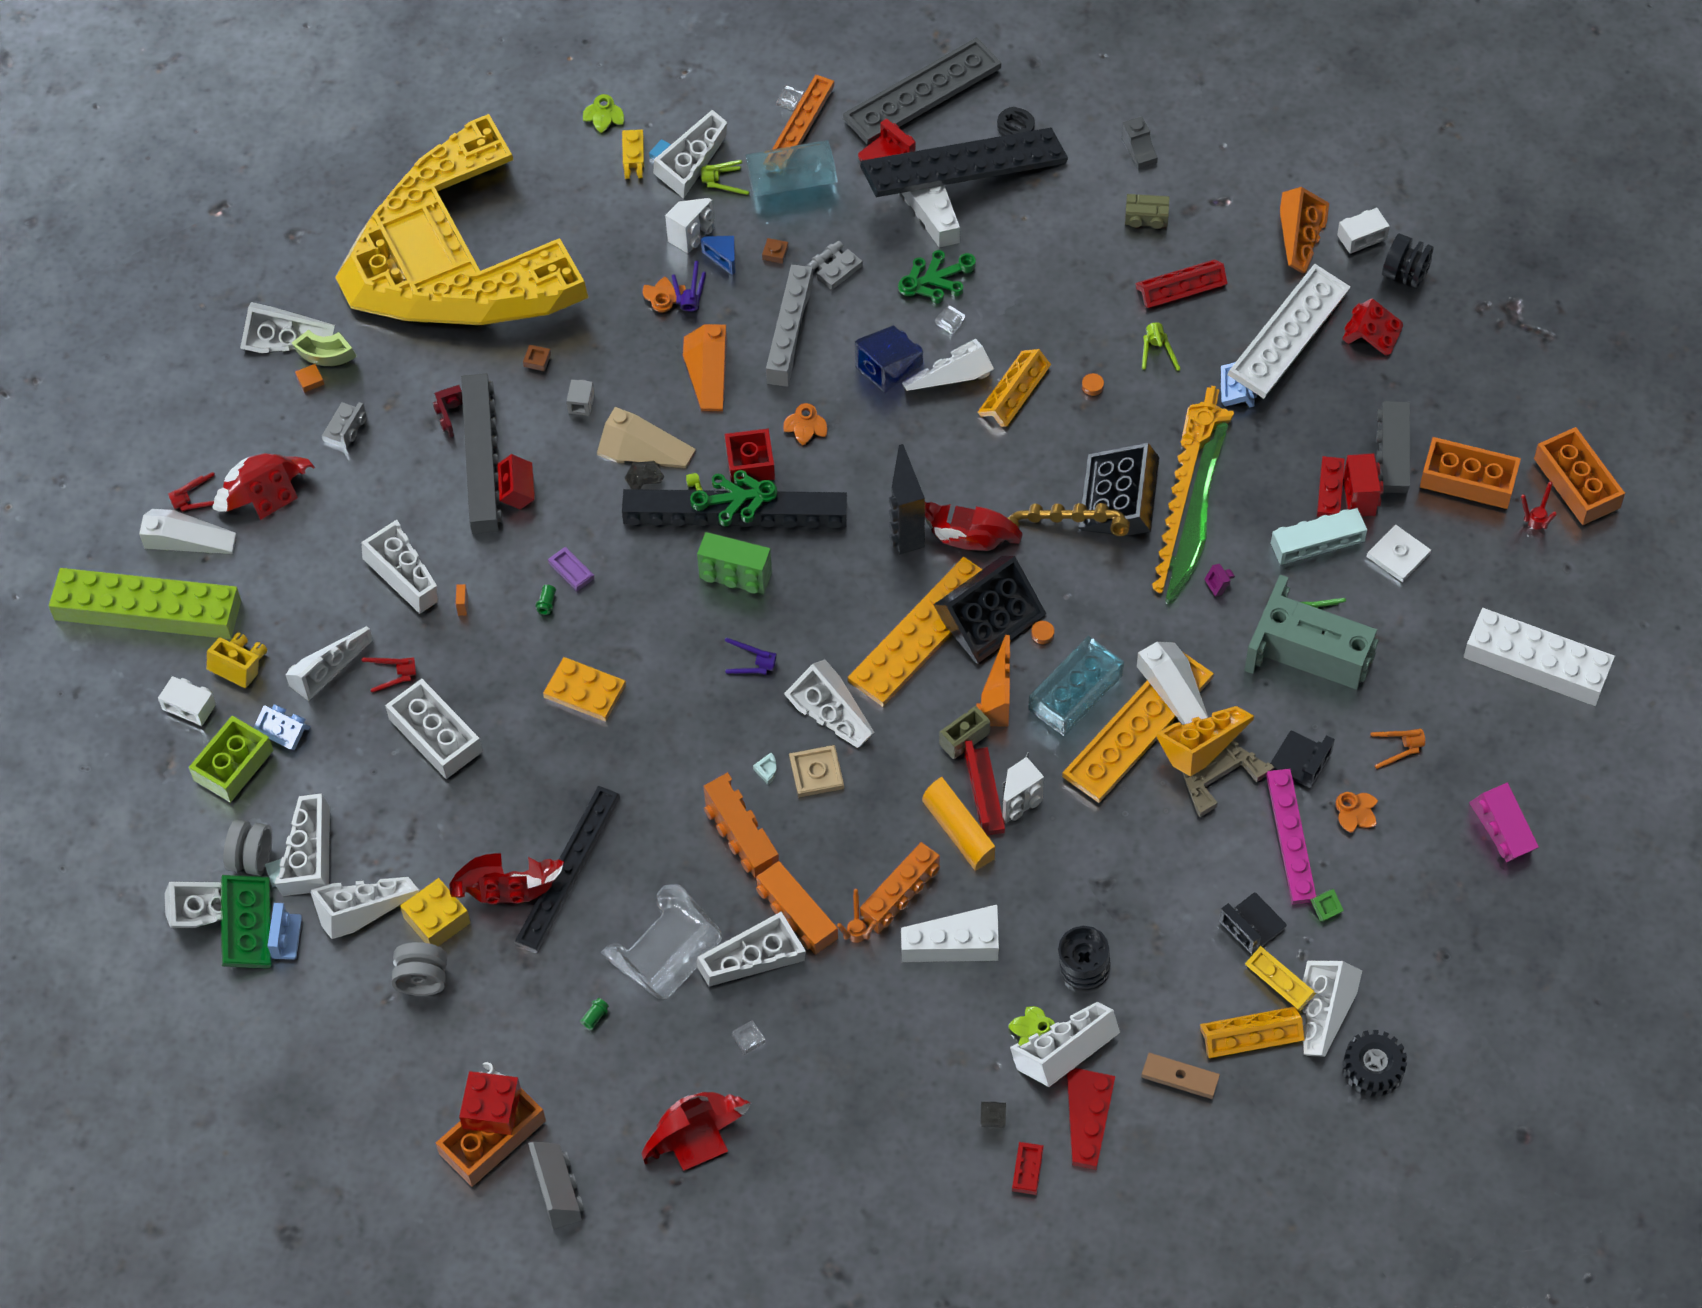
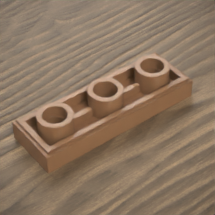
M1148 1053L1141 1078L1213 1099L1220 1077L1218 1073L1152 1053Z

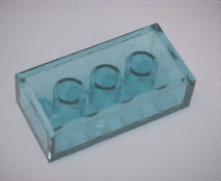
M1087 636L1029 695L1028 710L1065 736L1123 676L1124 661L1093 638Z

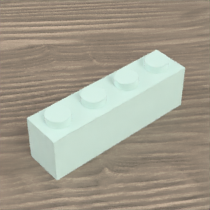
M1358 508L1345 509L1337 514L1323 515L1318 519L1308 522L1302 521L1294 526L1280 527L1272 532L1271 545L1280 565L1365 542L1367 528Z

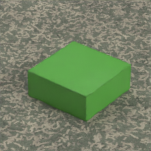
M1330 889L1310 899L1320 921H1324L1344 911L1334 889Z

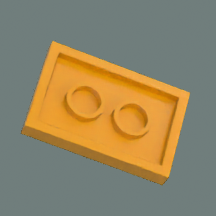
M563 657L544 690L543 696L546 699L606 722L626 686V681Z

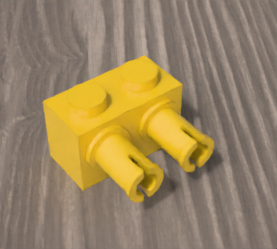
M236 633L230 642L219 637L207 650L206 669L241 687L247 688L258 675L259 660L267 653L266 646L261 644L259 647L260 642H256L248 651L243 648L248 643V639L244 634L239 638L241 633Z

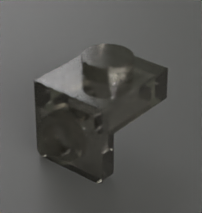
M655 461L634 462L625 476V480L631 489H641L643 484L661 483L664 478Z
M981 1102L980 1125L982 1127L1004 1128L1006 1124V1103Z

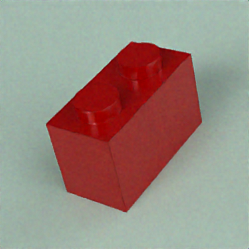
M510 454L498 463L499 501L521 510L534 500L532 462Z

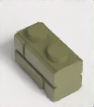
M1127 194L1125 225L1132 227L1151 226L1155 229L1167 227L1170 196Z
M974 706L968 713H964L939 732V744L952 759H955L965 752V741L972 740L973 745H975L990 734V720L978 707Z

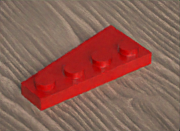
M1074 1068L1067 1073L1072 1165L1097 1170L1115 1076Z

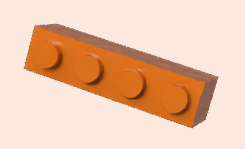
M780 861L756 876V890L763 899H768L775 914L783 913L792 930L800 936V942L807 950L811 949L816 955L838 939V928Z

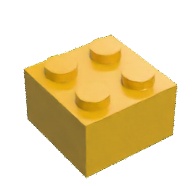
M440 878L400 905L404 919L425 943L438 947L470 924L467 909L456 897H451L450 890Z

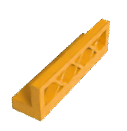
M1040 349L1021 351L979 409L978 414L981 417L993 416L1001 427L1008 426L1051 366V363Z
M1295 1007L1200 1024V1031L1205 1038L1206 1052L1209 1058L1304 1041L1302 1017Z

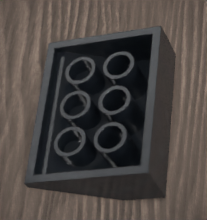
M1149 443L1088 454L1082 504L1087 507V510H1095L1097 504L1103 503L1109 507V510H1117L1123 513L1130 522L1129 531L1126 535L1151 532L1160 457ZM1084 519L1083 522H1079V529L1082 531L1112 533L1110 528L1113 519H1107L1105 522Z
M901 444L898 447L892 481V497H889L891 507L889 510L891 519L889 527L892 533L889 534L892 547L897 548L899 555L925 548V497L905 447Z
M1015 556L999 557L933 604L944 625L975 663L981 662L999 649L1005 635H1010L1011 640L1047 614Z

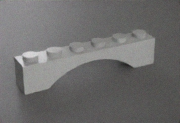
M791 264L766 366L767 384L789 386L799 327L813 285L812 267Z

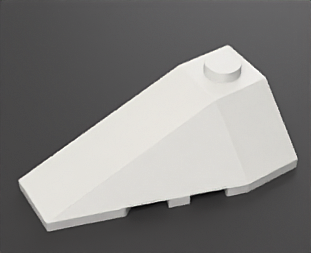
M251 302L248 307L240 348L259 353L290 351L295 349L292 342L307 330L322 337L332 336L335 325Z
M974 339L952 351V357L949 359H939L934 362L933 369L929 370L927 368L902 382V385L906 391L974 380L976 378L983 379L989 376L990 371L994 370L983 346L977 339Z
M151 509L144 514L139 533L144 549L233 554L237 536L235 532L175 510Z
M1156 642L1138 652L1137 668L1182 725L1191 723L1192 718H1208L1190 663L1175 643Z
M826 660L813 663L784 693L799 712L804 715L808 714L816 719L817 723L832 729L836 735L857 748L861 747L874 733L841 677Z
M169 882L165 891V914L170 928H197L220 921L221 882Z
M1307 961L1303 982L1314 990L1316 994L1303 1008V1013H1306V1024L1303 1027L1304 1055L1326 1056L1357 995L1362 970L1344 961Z

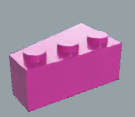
M1508 782L1482 793L1469 802L1496 844L1499 854L1506 862L1539 848Z

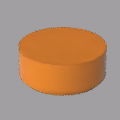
M1088 374L1082 380V390L1087 395H1099L1104 389V380L1098 374Z
M1047 621L1036 622L1031 630L1032 639L1038 644L1050 643L1054 638L1053 625Z

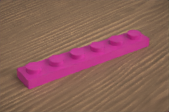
M1291 769L1267 771L1266 777L1292 905L1310 903V899L1316 897Z

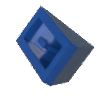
M734 236L703 237L701 239L702 253L730 274H735Z

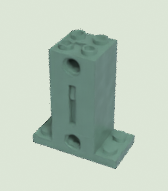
M1279 575L1248 646L1244 671L1253 674L1256 666L1260 667L1264 657L1357 690L1360 681L1365 682L1369 671L1368 667L1373 663L1376 655L1375 650L1379 639L1375 638L1377 629L1287 598L1290 592V587H1287L1289 577Z

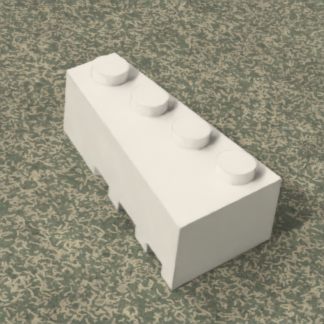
M711 110L654 159L653 174L684 199L700 176L702 166H706L726 138L727 121Z

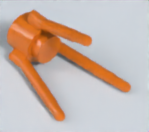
M1421 728L1407 731L1371 732L1370 734L1372 737H1402L1404 747H1409V750L1376 764V769L1410 754L1419 753V747L1425 746V735Z
M854 889V920L849 922L847 930L841 923H838L837 927L843 933L845 940L849 939L852 942L859 943L864 939H870V934L877 922L873 921L866 930V924L859 920L858 889Z

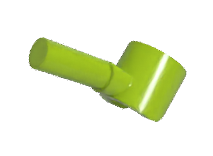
M697 473L686 475L688 488L695 486L696 490H703Z

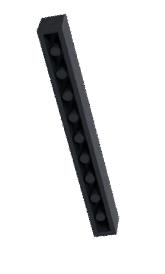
M623 489V524H651L654 526L661 524L675 526L718 525L726 527L719 523L718 516L720 512L726 510L731 502L708 505L703 511H697L691 506L690 496L693 492L699 490ZM700 490L704 491L708 496L730 493L729 491ZM777 491L776 498L769 502H763L754 513V520L749 523L741 519V510L748 507L754 500V498L747 499L732 516V523L730 524L742 527H847V492Z

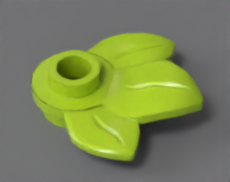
M601 94L595 98L593 104L585 108L583 111V121H593L595 128L600 133H603L611 122L616 125H623L624 114L622 109L614 104L611 96ZM606 101L607 105L602 106L600 103Z
M1029 1006L1025 1009V1016L1013 1019L1008 1027L1014 1034L1020 1036L1018 1044L1022 1046L1029 1042L1028 1038L1037 1033L1041 1036L1051 1030L1050 1026L1055 1024V1022L1051 1018L1046 1017L1041 1008ZM1047 1025V1028L1045 1030H1040L1041 1027Z

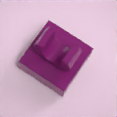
M1221 564L1212 565L1204 580L1216 597L1223 595L1226 588L1231 584L1230 579H1233L1235 575L1231 569L1224 570Z

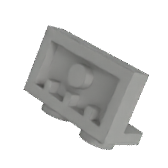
M341 402L322 434L323 441L347 449L350 442L355 440L360 425H363L366 421L367 413L365 412L364 404L359 402L355 407Z

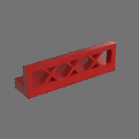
M1214 259L1135 284L1136 289L1142 292L1145 307L1150 308L1228 284L1224 263Z
M972 740L965 741V759L979 825L987 836L1005 833L988 747L974 749Z

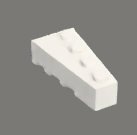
M945 185L902 193L908 206L913 208L919 221L923 222L925 229L939 248L960 243V226Z
M395 520L361 542L363 560L419 614L437 603V585L425 565L421 563L418 553L412 548L398 520Z
M322 793L299 796L291 823L292 830L286 841L287 848L280 862L279 876H276L275 886L282 896L311 893L313 889L329 885L330 806Z
M997 905L902 927V962L998 961Z
M779 912L698 956L697 968L708 986H713L805 961L806 951L783 913Z
M1096 1002L1071 1015L1070 1021L1053 1024L1050 1026L1051 1030L1041 1036L1037 1033L1028 1038V1043L1022 1046L1018 1043L1011 1046L1010 1049L1017 1070L1050 1087L1120 1033L1114 1010Z

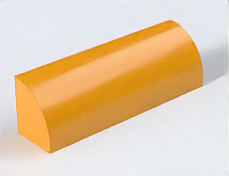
M940 777L933 782L925 791L922 802L972 868L976 871L995 860V845L944 778Z

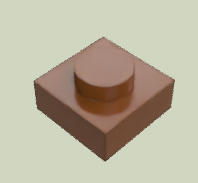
M767 238L762 253V260L783 264L788 250V242Z
M529 345L523 360V366L545 371L551 356L550 349Z

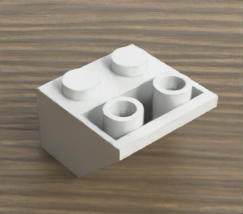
M704 198L679 201L665 215L668 242L687 254L693 248H696L700 244L701 239L706 234H710L714 228L712 200Z
M1027 757L1010 767L1007 772L1003 798V821L1005 824L1011 820L1019 819L1024 811L1030 807H1037L1043 799L1044 776Z

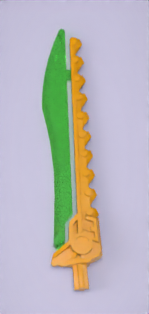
M1216 386L1206 388L1204 402L1192 404L1187 409L1182 440L1180 441L1181 446L1186 450L1177 456L1178 462L1183 466L1174 472L1175 478L1180 481L1171 487L1172 494L1177 497L1168 503L1169 510L1174 513L1165 519L1166 526L1171 529L1162 535V540L1167 545L1158 553L1164 561L1155 567L1156 573L1161 577L1152 584L1154 591L1162 593L1169 566H1174L1165 600L1167 604L1172 603V600L1190 578L1207 539V507L1210 485L1228 430L1227 423L1234 416V411H1228L1217 406L1220 390L1215 389ZM1216 430L1213 440L1210 441L1213 431ZM1203 448L1177 555L1172 556L1198 452Z

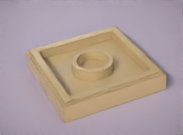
M835 745L789 753L798 798L844 789Z

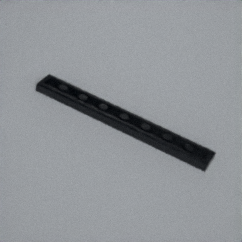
M601 786L597 787L559 860L564 861L560 874L554 880L550 889L538 897L515 940V945L538 953L620 798L619 793Z

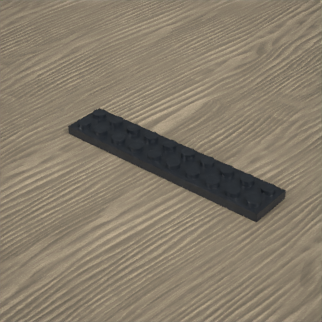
M1052 127L862 160L860 167L877 198L1066 164L1068 156Z

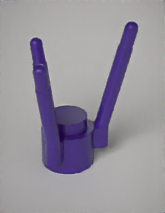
M698 261L694 263L691 289L684 290L682 295L680 294L676 275H672L676 304H681V309L688 312L699 308V300L706 272H702L696 292Z
M725 638V642L757 654L755 665L759 666V668L726 669V674L759 673L766 675L767 670L773 671L777 653L760 650L736 640Z

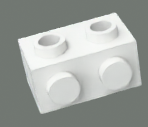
M1378 208L1366 210L1357 216L1345 218L1339 222L1337 236L1350 254L1386 240L1390 226Z
M173 676L158 697L163 710L200 726L204 724L216 705L213 693L208 688L203 686L199 688L192 685L187 679H178Z

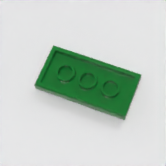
M222 875V967L270 969L271 954L268 949L271 926L270 877Z

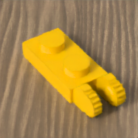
M643 129L622 130L625 179H630V168H637L638 178H643Z

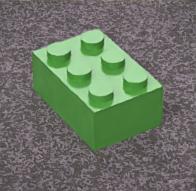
M705 532L697 553L699 578L710 583L724 584L729 588L736 587L750 593L764 594L772 574L771 548Z

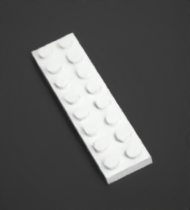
M1314 264L1231 367L1227 375L1264 399L1345 297L1350 286Z

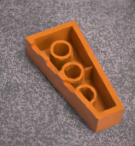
M727 772L704 785L706 804L704 811L710 820L714 819L717 823L716 828L722 837L726 836L729 840L728 845L733 854L740 856L744 870L747 873L751 872L754 878H756V876L779 861V854L763 828L757 829L759 825L752 810H745L746 805L743 801V796L739 789L736 791L732 789V778Z

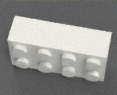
M423 679L417 681L385 705L389 720L445 779L449 778L483 752L480 738Z

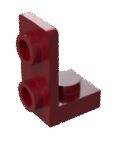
M460 385L435 392L436 401L432 402L436 415L440 414L442 419H439L443 432L447 431L450 438L454 437V433L446 410L463 404Z

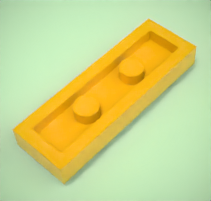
M1261 946L1245 963L1250 970L1299 1011L1316 994L1314 990Z

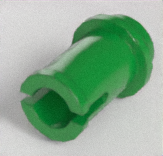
M543 585L540 599L535 605L538 613L548 615L553 611L552 603L556 593L554 586Z
M600 998L591 1002L592 1006L580 1020L581 1024L589 1030H593L603 1014L608 1013L609 1005Z

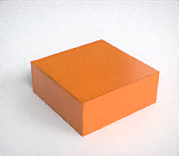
M316 364L295 371L304 393L324 385L323 378Z
M466 584L456 585L458 616H467L468 593Z

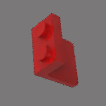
M886 118L880 123L881 136L860 151L858 159L862 161L916 151V142L912 136L905 134L897 124L892 123Z
M1373 298L1362 304H1357L1352 311L1353 316L1344 328L1345 334L1342 339L1350 344L1362 337L1385 356L1391 354L1403 328V322Z

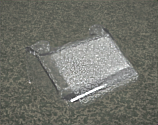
M680 884L664 885L657 893L656 905L663 914L629 950L620 943H611L601 952L610 963L658 999L670 997L697 968V957L715 948L722 938L719 927Z

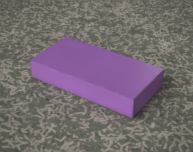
M566 547L548 559V563L576 591H579L594 580V574Z

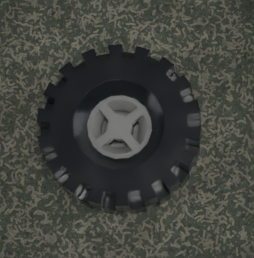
M1367 1030L1363 1031L1362 1037L1357 1034L1354 1036L1353 1042H1349L1343 1060L1345 1078L1349 1077L1348 1083L1351 1087L1354 1084L1357 1085L1356 1091L1359 1093L1364 1089L1367 1096H1371L1372 1092H1376L1377 1097L1382 1096L1383 1091L1386 1094L1391 1093L1392 1088L1396 1089L1400 1081L1402 1082L1407 1066V1054L1403 1053L1404 1046L1402 1043L1397 1045L1398 1039L1395 1036L1389 1039V1033L1385 1031L1383 1035H1378L1379 1030H1373V1033L1369 1035Z

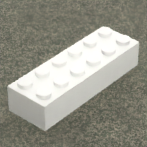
M1482 608L1468 640L1463 658L1596 706L1615 656Z

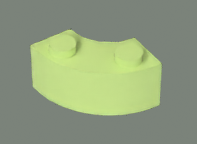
M307 330L292 342L293 347L301 357L321 366H337L357 357L352 347L339 332L332 336L322 337Z

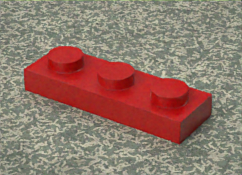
M1322 456L1317 517L1323 515L1330 516L1340 512L1345 458Z

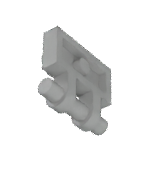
M841 241L828 245L823 253L815 255L811 259L812 261L807 264V267H812V270L816 268L820 270L817 272V278L831 290L863 266V261L849 249L843 253L839 252L843 248ZM830 257L834 259L829 264L825 263Z

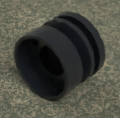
M1398 233L1385 259L1382 275L1397 280L1402 272L1404 273L1403 284H1408L1411 277H1413L1411 287L1418 288L1430 268L1434 246L1428 244L1422 252L1424 242L1419 241L1416 247L1412 249L1413 238Z
M1078 926L1070 929L1063 935L1059 942L1058 954L1061 973L1066 982L1080 989L1095 988L1103 983L1108 977L1111 967L1109 945L1104 934L1094 927Z

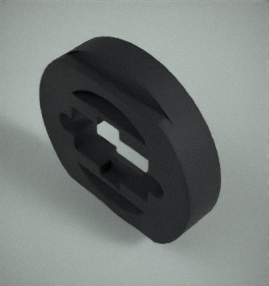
M1009 107L1003 110L997 119V129L1001 136L1033 131L1035 128V119L1032 114L1017 107ZM1012 117L1015 120L1021 121L1025 128L1022 127L1020 129L1017 126H1012L1007 121V118L1010 119Z

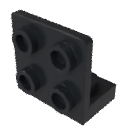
M1291 730L1270 764L1273 765L1274 770L1291 769L1293 780L1311 788L1332 754L1335 739L1326 735L1322 742H1315Z
M1255 892L1234 908L1227 903L1221 908L1219 922L1251 955L1287 926L1276 912Z

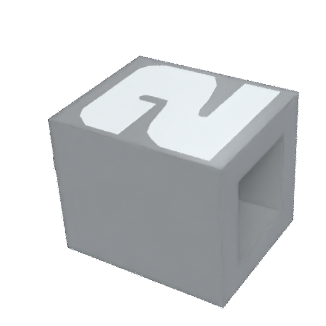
M571 380L567 396L568 414L590 416L595 395L593 382Z

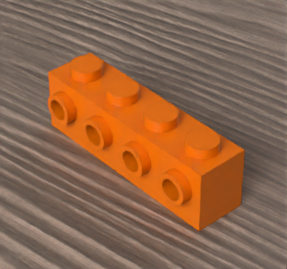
M920 842L860 907V920L868 927L873 921H876L877 924L873 931L877 934L889 926L899 911H902L912 897L923 889L925 883L938 873L940 869V855Z

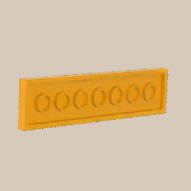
M963 557L847 677L848 682L884 707L952 635L944 625L933 604L983 569Z
M1183 652L1190 663L1199 692H1201L1213 679L1214 673ZM1147 680L1063 771L1062 777L1100 803L1155 743L1157 733L1170 726L1177 717Z

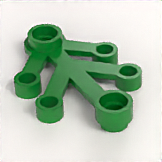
M936 250L932 254V261L925 276L918 278L919 273L926 268V261L921 257L915 258L910 274L904 276L899 281L898 290L905 296H913L917 293L931 297L934 303H941L944 300L943 290H933L924 287V285L931 284L950 290L952 295L960 296L963 293V284L959 281L953 282L942 278L961 271L964 273L972 272L976 267V259L972 254L965 253L959 257V263L938 270L939 265L945 262V253L941 250Z
M738 470L734 473L735 484L725 479L722 474H715L712 477V486L715 489L723 488L730 493L708 496L704 491L699 490L691 494L690 501L692 508L697 511H703L708 505L731 502L726 510L720 512L718 516L719 523L722 526H729L732 523V516L747 499L754 498L748 507L741 510L742 521L749 523L754 520V513L763 502H769L776 498L777 487L769 480L758 482L748 476L745 471ZM746 484L752 489L744 490L739 486Z

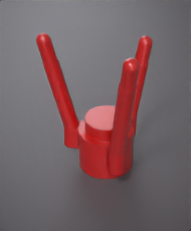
M211 472L205 476L201 475L183 487L168 493L174 509L181 508V511L184 512L188 509L213 506L214 501L187 504V502L191 501L187 491L215 476V473Z
M1551 481L1548 482L1540 507L1533 508L1530 513L1526 496H1521L1525 514L1524 521L1528 522L1529 526L1533 529H1547L1548 524L1557 515L1556 512H1553L1548 517V513L1545 510L1553 485Z
M364 657L361 659L362 662L396 664L397 675L402 674L400 678L371 688V692H376L401 682L411 681L410 676L416 675L414 657L401 659Z

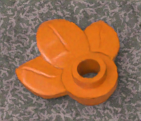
M667 277L660 279L655 287L651 285L643 286V296L651 302L654 310L666 312L676 303L674 287ZM679 285L681 295L686 290L685 285Z
M809 403L799 405L795 413L789 415L784 421V432H794L797 441L802 446L812 438L813 434L820 437H826L827 435L825 419L817 415L816 408ZM807 410L810 412V415L803 416L802 412Z
M1344 792L1340 794L1335 803L1337 810L1340 812L1338 817L1340 825L1350 833L1354 832L1357 825L1362 828L1376 826V818L1371 808L1377 804L1378 800L1368 793L1355 795L1352 792ZM1343 803H1350L1351 806H1345Z

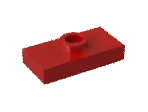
M1019 1142L1012 1185L1013 1192L1037 1195L1044 1145Z

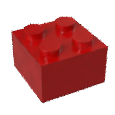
M769 428L725 434L726 454L730 481L735 484L734 473L738 470L745 471L748 476L758 482L775 480Z
M1374 453L1347 455L1343 486L1347 509L1358 508L1361 517L1376 516L1377 507L1381 506L1380 494H1383L1384 488L1383 481H1379L1378 478L1380 475V464L1375 461Z
M469 1071L459 1115L462 1129L512 1135L521 1093L518 1077Z

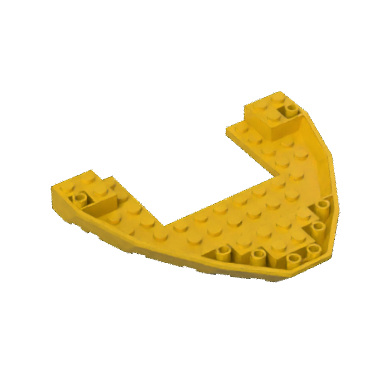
M489 114L468 122L457 134H452L442 145H437L422 156L372 214L335 277L351 309L404 321L485 325L549 315L588 299L585 281L560 238L480 271L437 191L513 161L512 153Z

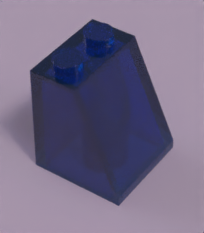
M894 325L855 341V367L884 393L923 364V349L921 346L913 343L904 331L897 329Z

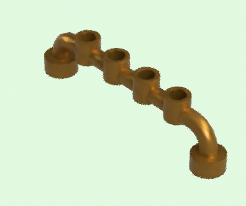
M1081 503L1075 504L1073 510H1065V507L1061 504L1052 505L1051 510H1043L1041 505L1032 504L1029 510L1017 511L1007 517L1018 528L1020 525L1018 521L1022 519H1028L1033 523H1037L1041 519H1050L1056 523L1061 522L1062 519H1072L1075 522H1083L1084 519L1105 522L1107 519H1113L1110 529L1116 536H1125L1130 527V522L1123 513L1117 510H1109V507L1103 503L1097 504L1095 510H1087V507Z

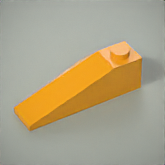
M1238 706L1213 712L1212 717L1192 718V722L1188 724L1174 723L1157 733V739L1172 766L1191 777L1207 767L1254 720V715Z

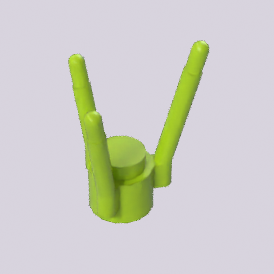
M742 160L702 166V183H707L708 188H719L744 195L750 194L746 190L715 183L720 180L721 172L741 170L740 166L735 165L742 164Z
M1157 322L1149 324L1146 327L1147 335L1143 336L1142 369H1146L1149 343L1162 347L1164 342L1176 370L1180 371L1181 368L1168 341L1167 334L1164 333L1163 325Z

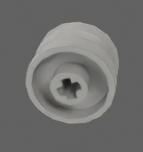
M235 819L229 827L225 840L223 854L225 869L234 872H241L245 869L247 874L261 876L266 869L265 864L268 863L272 848L271 826L255 823L251 827L250 822Z
M411 942L396 947L393 955V965L395 968L392 971L391 978L393 988L399 992L414 996L434 995L444 989L446 978L444 970L447 966V953L445 950L436 945L423 942Z

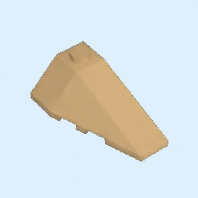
M615 407L605 423L597 455L617 463L633 461L640 465L657 463L659 466L687 468L696 449L641 417Z

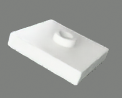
M1395 525L1367 553V558L1403 582L1431 554V549Z

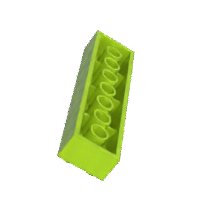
M60 568L50 599L49 609L56 621L232 639L241 605V598L236 586Z

